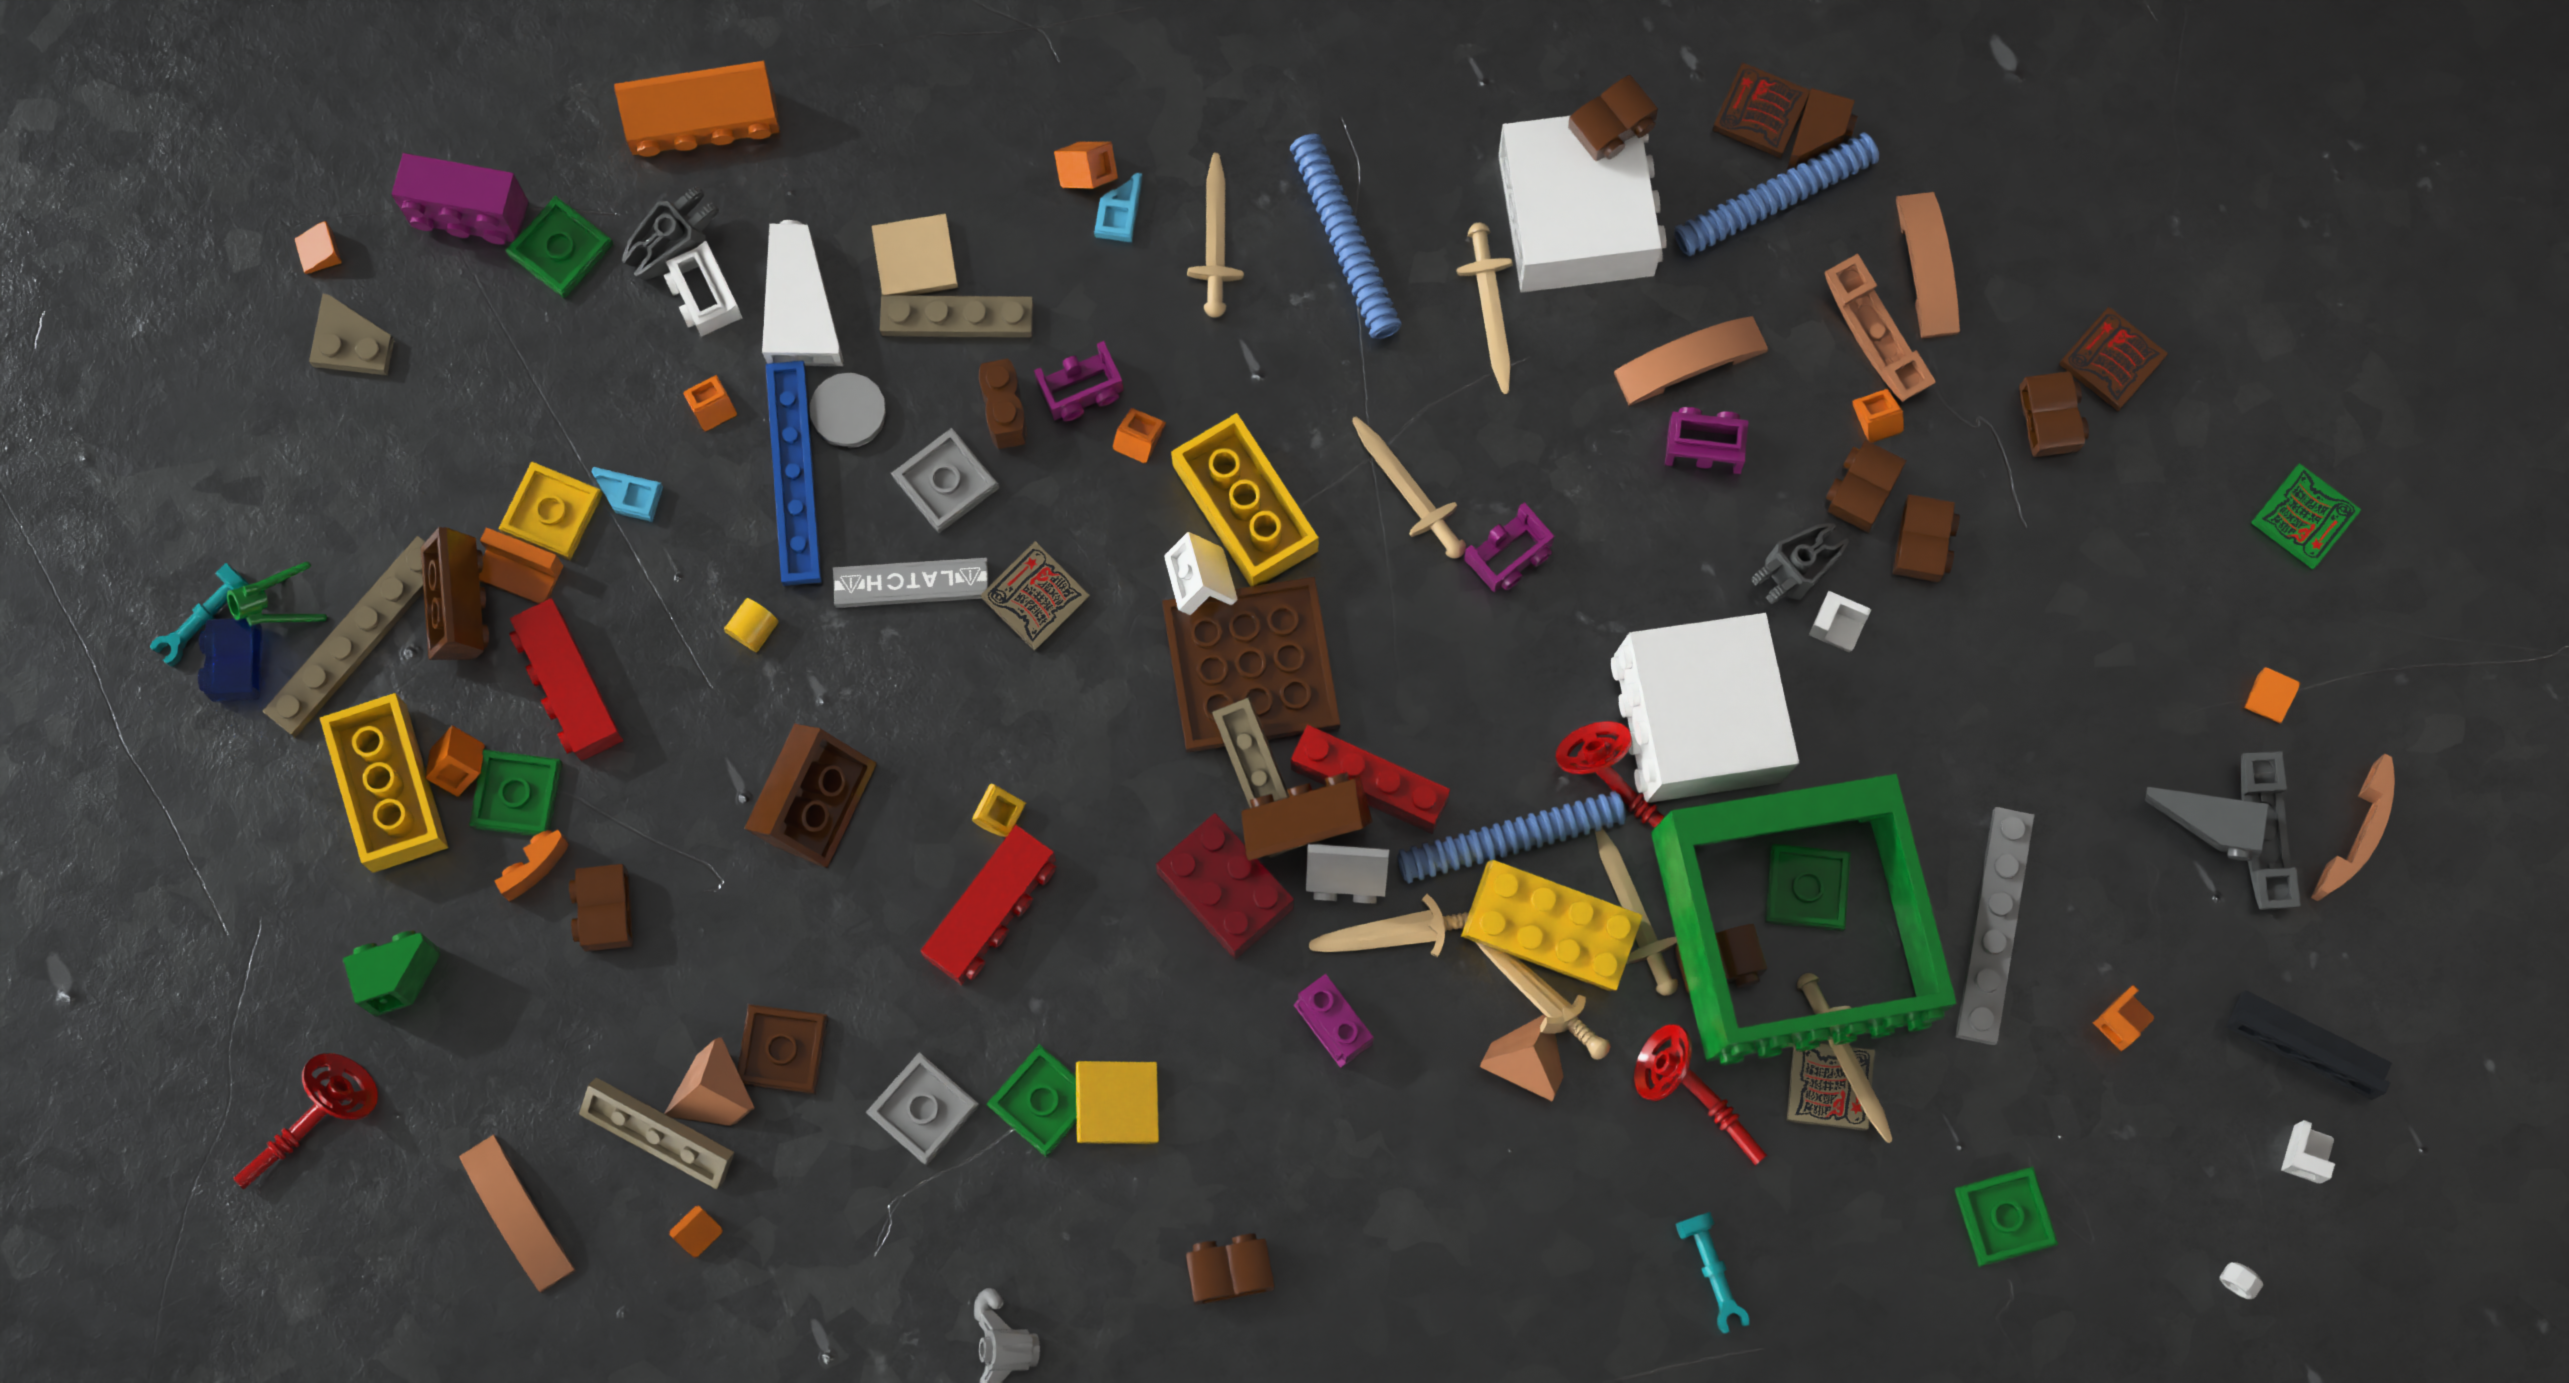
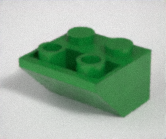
M405 931L394 935L392 942L377 946L376 943H370L355 948L353 955L343 957L355 1003L374 1017L412 1005L441 955L439 947L421 932L416 934L415 931Z

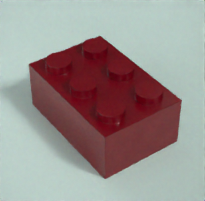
M1216 813L1212 814L1156 863L1157 874L1235 960L1294 909V899L1257 858L1247 859L1245 845Z

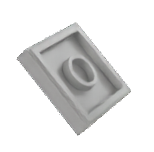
M950 428L891 473L894 480L938 533H941L999 489V484L953 428Z
M919 1052L866 1113L927 1166L980 1105Z

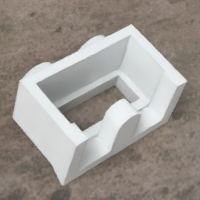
M704 241L695 249L666 261L670 272L665 274L664 278L673 296L680 293L685 302L679 309L688 328L696 325L702 337L742 318L736 301L707 241ZM696 267H700L717 302L716 305L703 311L699 310L682 275Z

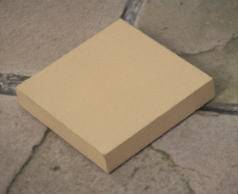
M946 214L872 226L882 295L912 296L958 288Z

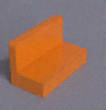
M486 527L480 539L486 551L483 555V569L479 573V581L536 604L548 600L564 567L558 556Z

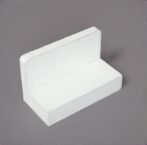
M1187 532L1164 556L1178 610L1191 615L1209 596L1229 605H1233L1238 600L1224 549L1221 546Z

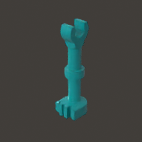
M225 563L215 573L224 584L203 605L198 603L192 609L194 613L176 631L171 632L168 636H159L152 641L150 648L157 653L166 646L171 647L170 654L163 660L169 666L177 665L182 659L183 649L186 647L187 642L205 624L209 626L216 620L214 615L227 603V592L250 585L228 563Z
M1707 1212L1675 1225L1680 1239L1694 1235L1705 1266L1701 1268L1704 1277H1709L1720 1310L1717 1317L1718 1328L1722 1333L1730 1332L1726 1322L1728 1315L1731 1313L1736 1314L1740 1318L1742 1326L1749 1325V1316L1743 1308L1737 1306L1724 1274V1271L1727 1270L1724 1260H1719L1709 1233V1229L1715 1223L1711 1212Z

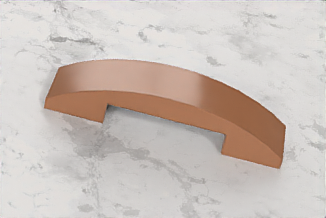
M1935 193L1897 196L1896 203L1902 234H1906L1917 293L1915 307L1921 339L1958 335L1960 333L1954 269L1946 228Z
M1856 254L1825 271L1824 274L1831 292L1850 330L1873 367L1894 394L1903 402L1934 385L1936 381L1917 350L1911 351L1874 289L1877 287V284L1860 256Z
M1745 317L1699 330L1662 345L1616 369L1614 374L1628 405L1631 406L1664 393L1665 387L1729 362L1735 365L1768 352V347L1754 317Z
M2384 754L2373 763L2358 797L2372 803L2347 859L2336 856L2326 864L2311 896L2312 899L2320 901L2345 884L2363 867L2376 849L2387 826L2394 798L2395 778L2391 756Z
M495 1135L490 1136L459 1156L489 1214L539 1292H543L576 1271L556 1236L552 1235L514 1171L513 1164Z

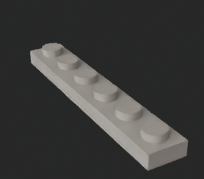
M1999 807L1993 809L1956 1038L1989 1045H1996L1998 1042L2034 814Z

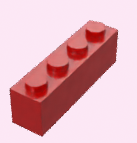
M553 598L509 618L515 629L509 633L510 638L518 653L520 654L525 651L531 664L525 666L526 671L534 686L542 685L547 695L541 702L551 721L558 718L563 731L557 733L566 753L574 752L582 762L623 742L624 740L574 637Z
M1308 724L1291 757L1292 771L1327 786L1325 778L1348 772L1349 779L1360 776L1369 806L1430 834H1433L1449 800L1451 789Z
M1015 825L920 950L924 959L960 985L967 978L973 980L985 965L986 961L982 958L990 947L998 948L1008 935L1009 929L1006 926L1014 915L1021 917L1028 909L1033 900L1030 894L1039 883L1044 886L1054 874L1057 868L1054 865L1056 861L1054 852Z

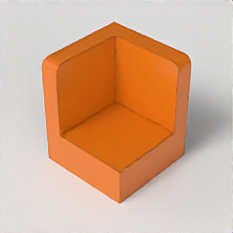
M1077 142L1054 151L1062 188H1095L1118 179L1112 142Z
M452 725L430 749L425 779L459 797L481 773L482 753L485 745Z
M2134 984L2124 991L2093 1022L2120 1051L2130 1046L2154 1020L2153 1014L2134 997L2139 991Z

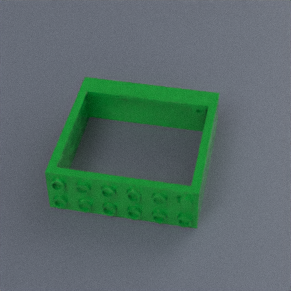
M1897 774L1671 810L1652 830L1651 836L1706 1062L1720 1060L1721 1065H1730L1743 1061V1055L1758 1053L1760 1059L1769 1058L1781 1054L1782 1048L1795 1046L1797 1052L1808 1051L1820 1047L1819 1042L1832 1039L1834 1045H1842L1856 1041L1858 1039L1857 1035L1870 1033L1871 1038H1881L1894 1034V1028L1904 1026L1908 1027L1909 1032L1919 1031L1931 1027V1022L1945 1018L1944 1012L1957 1004ZM1859 819V823L1871 821L1916 997L1738 1028L1694 846Z

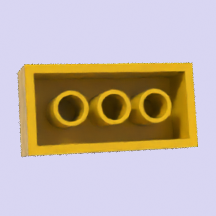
M1238 413L1171 451L1174 469L1250 586L1263 585L1318 552L1319 537Z
M396 693L320 717L361 863L372 873L447 849L446 837L430 783L425 779V766L408 708L404 701Z
M1492 860L1486 864L1461 937L1604 990L1616 991L1643 915Z

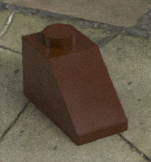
M1811 88L1788 163V170L1791 168L1797 170L1799 164L1805 163L1807 165L1809 159H1817L1819 154H1827L1831 148L1837 149L1838 145L1842 143L1844 135L1852 137L1858 117L1851 114L1855 100Z

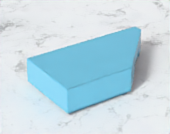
M1142 173L1134 174L1125 184L1116 190L1112 189L1100 198L1094 231L1096 238L1132 242L1143 180Z
M593 467L592 474L616 514L653 522L663 489L660 482Z

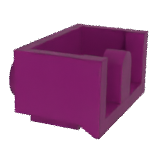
M1104 341L1097 343V355L1081 362L1078 361L1075 355L1070 356L1062 362L1064 369L1046 377L1041 368L1034 370L1036 384L1054 420L1061 417L1064 421L1076 419L1084 413L1083 408L1096 402L1098 406L1109 405L1119 398L1118 393L1124 391L1121 376ZM1104 372L1107 381L1056 402L1053 393Z
M1683 407L1679 409V412H1672L1668 427L1665 465L1672 466L1675 456L1697 459L1696 466L1705 469L1711 468L1713 461L1734 463L1733 473L1741 474L1745 464L1749 420H1741L1739 414L1729 411L1719 412L1717 417L1702 415L1700 409L1694 407ZM1686 429L1737 435L1736 444L1680 438V430Z
M1524 502L1519 506L1517 516L1504 527L1501 524L1495 526L1489 532L1488 540L1475 549L1470 545L1465 550L1464 561L1474 569L1493 592H1496L1501 587L1507 591L1522 579L1521 571L1532 563L1537 567L1551 556L1552 551L1550 547L1553 546L1555 536ZM1524 533H1527L1536 544L1496 576L1487 566V563Z
M1326 973L1298 993V1000L1294 1007L1340 1068L1373 1045L1374 1037Z

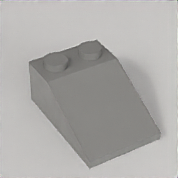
M1309 843L1306 891L1314 892L1313 899L1337 901V894L1340 893L1353 894V902L1376 904L1377 896L1385 897L1389 849Z

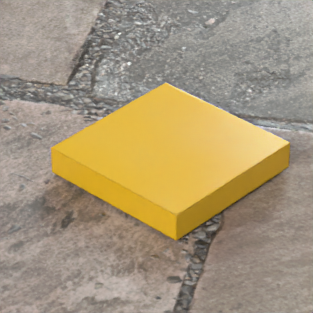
M531 462L498 529L505 535L570 561L603 492L594 486Z
M1078 1061L1076 1063L1077 1143L1156 1144L1159 1142L1157 1062Z

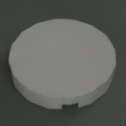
M853 372L836 374L824 380L814 391L810 402V418L818 435L827 443L837 447L848 446V448H855L872 441L882 430L885 422L886 402L879 387L868 377Z

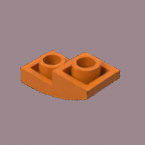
M559 829L554 832L547 830L534 836L530 840L531 844L523 848L530 862L526 864L523 862L513 864L503 870L502 877L494 880L500 893L509 902L537 884L563 856L569 843Z

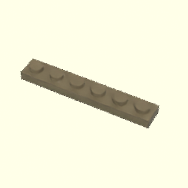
M418 535L263 709V712L294 738L297 737L424 592L421 547L425 541Z

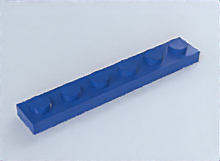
M804 360L766 364L781 582L783 586L821 583Z

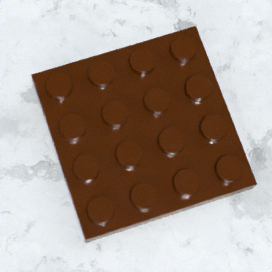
M1315 576L1235 589L1238 600L1233 605L1209 596L1191 615L1178 610L1176 599L1162 601L1187 753L1226 747L1212 712L1251 697L1267 740L1303 734L1307 724L1321 731L1340 728Z

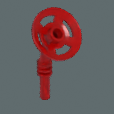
M1613 721L1596 722L1573 731L1562 740L1556 750V760L1561 769L1572 774L1596 772L1613 791L1615 790L1620 794L1622 801L1628 806L1627 811L1629 813L1634 811L1635 818L1642 817L1640 822L1643 824L1648 822L1655 828L1665 818L1657 810L1658 806L1656 804L1650 805V802H1646L1643 799V793L1637 794L1611 767L1627 754L1632 745L1631 733L1625 725ZM1601 735H1612V736H1616V737H1618V738H1617L1616 740H1614L1613 738H1610V737H1598V736H1601ZM1584 742L1577 757L1569 756L1577 745Z
M1675 1024L1663 1026L1654 1032L1644 1044L1635 1066L1634 1082L1639 1095L1649 1101H1659L1669 1096L1682 1082L1709 1109L1708 1115L1710 1117L1715 1116L1714 1122L1716 1124L1721 1123L1720 1130H1726L1754 1165L1763 1160L1767 1154L1738 1120L1740 1115L1732 1113L1734 1111L1732 1106L1727 1107L1728 1100H1722L1689 1068L1692 1055V1042L1689 1033L1684 1028ZM1671 1039L1672 1046L1668 1047L1664 1051H1661L1656 1056L1655 1054L1657 1050L1666 1041ZM1649 1069H1651V1079L1655 1085L1652 1089L1649 1084Z
M322 1053L312 1057L303 1068L302 1083L307 1095L315 1104L289 1129L283 1128L281 1136L275 1135V1142L271 1140L267 1142L268 1148L233 1178L235 1182L244 1190L278 1159L284 1160L286 1158L285 1153L291 1154L293 1146L298 1148L300 1146L299 1141L327 1114L345 1120H358L368 1116L378 1101L377 1087L369 1073L357 1062L343 1055ZM329 1067L328 1071L321 1072L316 1079L312 1076L316 1069ZM343 1072L350 1075L362 1090L354 1091L350 1081L342 1076ZM330 1079L325 1086L321 1083L323 1080ZM345 1100L350 1101L347 1105H341ZM357 1103L363 1104L361 1109L355 1112H347L352 1110Z

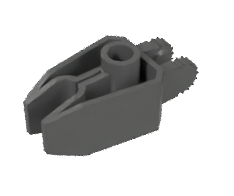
M699 186L689 189L674 204L669 201H658L630 237L622 261L634 267L643 260L634 272L636 277L642 280H649L669 272L666 261L697 248L705 241V234L702 230L717 216L719 210L714 203H710L701 208L692 218L687 215L704 197V192Z
M1830 523L1815 525L1778 542L1766 558L1765 567L1756 572L1750 580L1756 586L1765 583L1770 577L1775 580L1778 585L1766 597L1771 604L1776 603L1786 595L1791 599L1801 600L1830 570L1846 549L1849 541L1846 538L1834 546L1822 545L1823 541L1830 536L1837 526Z

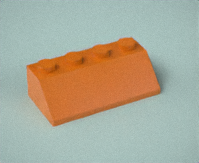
M764 61L614 84L625 138L632 155L650 157L664 150L688 151L696 148L697 145L709 143L727 145L735 139L748 137L752 139H765L773 133H780L775 92Z

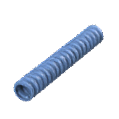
M1865 132L1858 135V139L1855 137L1848 140V144L1841 143L1837 149L1831 148L1827 154L1821 153L1817 159H1809L1807 165L1801 163L1797 166V170L1791 168L1787 171V175L1781 173L1777 175V180L1771 178L1767 180V185L1761 183L1757 185L1756 190L1753 188L1749 189L1746 195L1743 193L1736 196V200L1729 199L1726 201V205H1717L1715 211L1709 209L1706 211L1705 216L1699 214L1695 217V221L1689 219L1685 222V226L1682 224L1675 226L1674 234L1680 249L1688 256H1692L1695 254L1696 249L1702 251L1705 249L1706 244L1712 246L1716 243V239L1722 241L1726 238V234L1732 236L1736 234V229L1742 231L1746 229L1747 224L1750 226L1754 225L1757 219L1764 220L1767 218V214L1774 215L1777 213V209H1786L1788 203L1794 205L1797 203L1798 198L1804 200L1807 198L1808 193L1814 195L1818 192V188L1824 190L1828 187V183L1834 185L1838 182V178L1841 180L1846 179L1849 173L1851 175L1856 174L1859 168L1866 169L1869 163H1878L1879 151L1871 136Z
M1319 134L1304 135L1293 142L1290 146V151L1295 155L1294 160L1296 164L1300 165L1299 172L1304 175V183L1309 185L1307 188L1308 193L1313 195L1312 202L1314 205H1317L1316 211L1322 216L1321 223L1326 226L1325 232L1328 236H1331L1329 239L1330 244L1336 246L1334 253L1336 256H1340L1338 262L1344 267L1343 274L1349 277L1347 283L1350 287H1353L1352 295L1358 297L1356 304L1362 308L1360 311L1362 317L1367 318L1365 325L1367 328H1371L1370 336L1374 339L1389 337L1399 330L1402 322L1399 318H1396L1398 314L1396 309L1391 308L1393 301L1387 297L1389 292L1386 287H1382L1384 281L1381 277H1378L1380 272L1377 267H1374V258L1369 256L1371 251L1368 246H1365L1366 239L1364 236H1360L1362 230L1356 225L1357 219L1352 215V207L1347 205L1349 200L1346 195H1343V187L1338 185L1340 179L1337 175H1334L1335 168L1333 165H1330L1331 159L1326 154V147L1321 144V136Z
M1614 790L1610 792V796L1606 797L1604 794H1600L1596 800L1589 797L1585 803L1578 800L1575 801L1574 806H1570L1567 803L1560 810L1557 807H1552L1549 813L1541 810L1538 816L1531 813L1524 820L1520 816L1513 823L1510 820H1505L1502 826L1494 823L1491 829L1483 826L1480 832L1472 829L1469 830V835L1464 836L1461 832L1454 839L1451 836H1447L1444 842L1436 839L1433 845L1425 842L1422 843V848L1417 849L1414 845L1407 852L1404 849H1400L1397 854L1398 864L1404 881L1410 884L1413 882V878L1418 877L1421 881L1428 874L1431 877H1435L1438 871L1446 874L1449 868L1457 871L1460 870V865L1465 864L1468 868L1475 861L1478 864H1482L1486 858L1492 861L1495 860L1497 855H1500L1502 858L1507 857V852L1512 851L1515 855L1519 853V849L1524 848L1525 851H1530L1533 845L1537 848L1542 847L1544 842L1551 845L1558 838L1562 842L1566 841V836L1569 835L1572 838H1577L1580 832L1588 835L1591 829L1598 832L1601 831L1602 826H1606L1608 829L1613 828V823L1616 822L1619 825H1624L1626 812L1620 794Z

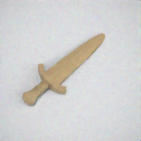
M1426 894L1421 901L1428 907L1429 910L1366 923L1324 934L1311 940L1309 948L1316 952H1347L1435 942L1431 955L1438 958L1444 944L1445 932L1447 930L1452 931V929L1458 930V928L1464 929L1469 913L1463 912V914L1458 913L1457 915L1452 914L1451 916L1446 915L1444 917L1433 898Z
M1477 943L1489 959L1546 1016L1540 1026L1541 1033L1555 1034L1570 1030L1580 1042L1582 1041L1583 1045H1586L1593 1059H1602L1608 1054L1610 1042L1595 1035L1578 1018L1584 1009L1586 997L1578 995L1571 1005L1517 957Z

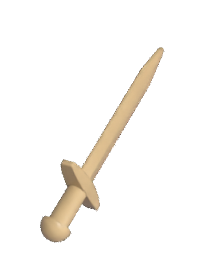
M1214 153L1207 176L1206 266L1188 268L1187 276L1208 281V303L1204 304V310L1211 317H1220L1226 311V304L1223 303V282L1241 280L1244 273L1237 269L1225 267V177L1220 155Z
M1479 222L1473 224L1468 231V236L1473 239L1476 262L1458 268L1457 274L1459 276H1477L1491 365L1503 394H1507L1509 392L1511 363L1495 272L1512 266L1513 261L1510 258L1491 259L1487 237L1490 234V229L1486 224Z
M1354 417L1352 422L1363 445L1421 518L1411 528L1409 535L1414 537L1432 530L1447 549L1445 554L1448 557H1461L1465 553L1466 543L1464 539L1459 540L1444 521L1456 510L1457 504L1453 502L1436 509L1382 438L1362 420Z
M1603 828L1601 831H1595L1601 861L1621 907L1643 915L1635 937L1639 949L1629 954L1626 964L1647 960L1658 984L1655 988L1656 991L1663 996L1672 995L1677 990L1678 981L1677 979H1672L1661 953L1678 944L1676 937L1657 940L1619 850Z
M1805 973L1799 977L1797 988L1799 991L1803 990L1815 1015L1851 1008L1850 1006L1830 1008L1817 984L1820 979L1815 974ZM1833 1039L1828 1040L1868 1119L1887 1143H1891L1892 1135L1884 1110L1850 1044L1834 1045Z

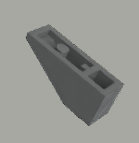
M2147 787L2145 796L2147 803L2217 850L2228 852V858L2251 861L2252 856H2260L2263 849L2269 804Z

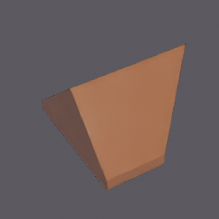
M1542 1015L1493 1041L1480 1067L1553 1101L1564 1076L1556 1035L1541 1033L1540 1026L1546 1017Z
M722 1037L714 1039L696 1055L667 1107L665 1115L672 1118L731 1126L738 1123L754 1109V1105Z

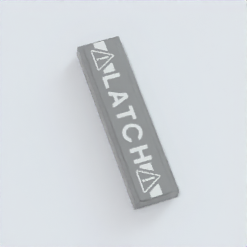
M986 557L833 567L834 605L836 608L982 599L980 595L989 587L988 560Z

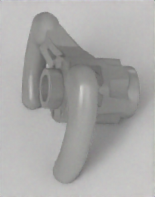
M986 1288L981 1291L974 1303V1317L979 1321L985 1334V1338H981L979 1343L980 1361L986 1362L985 1372L980 1379V1383H1002L1011 1371L1029 1370V1366H1037L1040 1356V1343L1036 1333H1029L1028 1329H1011L991 1309H1000L1004 1304L1000 1293L992 1288Z

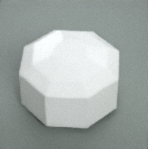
M2237 1262L2229 1263L2219 1277L2220 1281L2228 1289L2248 1300L2255 1298L2263 1286L2262 1280L2252 1269Z

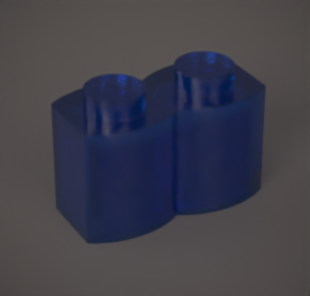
M235 618L207 620L205 631H201L199 636L201 653L206 656L204 668H200L198 672L200 690L204 691V694L212 702L259 699L261 692L260 661L263 645L261 624L249 626L246 618L236 620Z

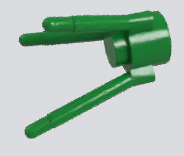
M308 561L257 583L227 592V602L232 616L236 620L246 618L249 626L269 622H324L328 618L326 614H262V609L268 607V600L264 590L309 569L311 563Z

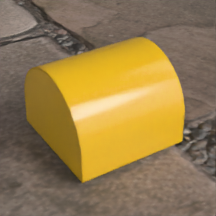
M746 598L725 626L724 632L757 653L779 621L766 608Z
M989 784L972 821L993 834L1007 837L1014 828L1026 802L995 784Z

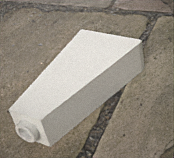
M784 220L780 224H770L762 347L766 363L804 360L805 366H843V356L808 225L796 220Z

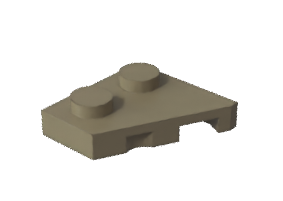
M323 294L309 359L310 364L317 368L387 376L394 344L392 336L332 296Z

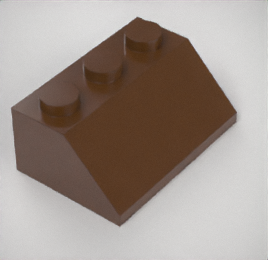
M438 527L421 547L429 660H475L484 651V648H487L489 642L487 625H482L481 612L486 606V592L484 587L479 586V573L483 569V554L481 550H477L476 537L447 527Z
M794 724L744 829L777 848L828 868L877 763L821 728Z
M1348 772L1325 778L1327 786L1312 790L1310 783L1287 789L1289 796L1274 800L1271 793L1250 799L1251 807L1241 811L1247 859L1252 860L1359 830L1372 823L1373 820L1360 776L1349 779Z

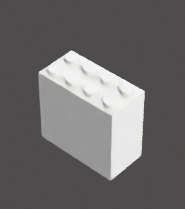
M1570 116L1503 124L1499 147V161L1520 293L1655 275L1658 262L1663 260L1662 248H1666V233L1664 226H1658L1656 213H1660V198L1658 190L1652 191L1650 178H1654V162L1652 155L1646 156L1644 143H1648V134L1641 138L1635 135L1624 142L1625 148L1614 158L1607 159L1604 157L1599 161H1595L1568 128Z
M1766 613L1630 632L1614 654V657L1611 658L1612 675L1615 680L1620 681L1622 694L1619 695L1620 712L1623 718L1627 717L1632 736V745L1629 753L1635 755L1638 766L1634 773L1637 791L1639 793L1643 792L1646 802L1652 803L1781 783L1799 764Z

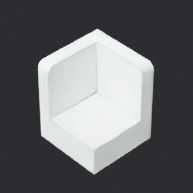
M1828 591L1809 636L1844 651L1852 652L1871 609Z
M2303 1120L2293 1127L2281 1171L2321 1184L2331 1179L2335 1163L2328 1160L2334 1139L2329 1135L2312 1130V1123Z

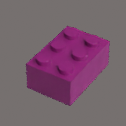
M407 153L402 154L391 194L408 223L416 229L422 231H431L432 228L443 229L449 234L461 238H467L469 234L481 236L488 242L500 245L505 244L506 241L513 242L521 234L529 203L514 173Z

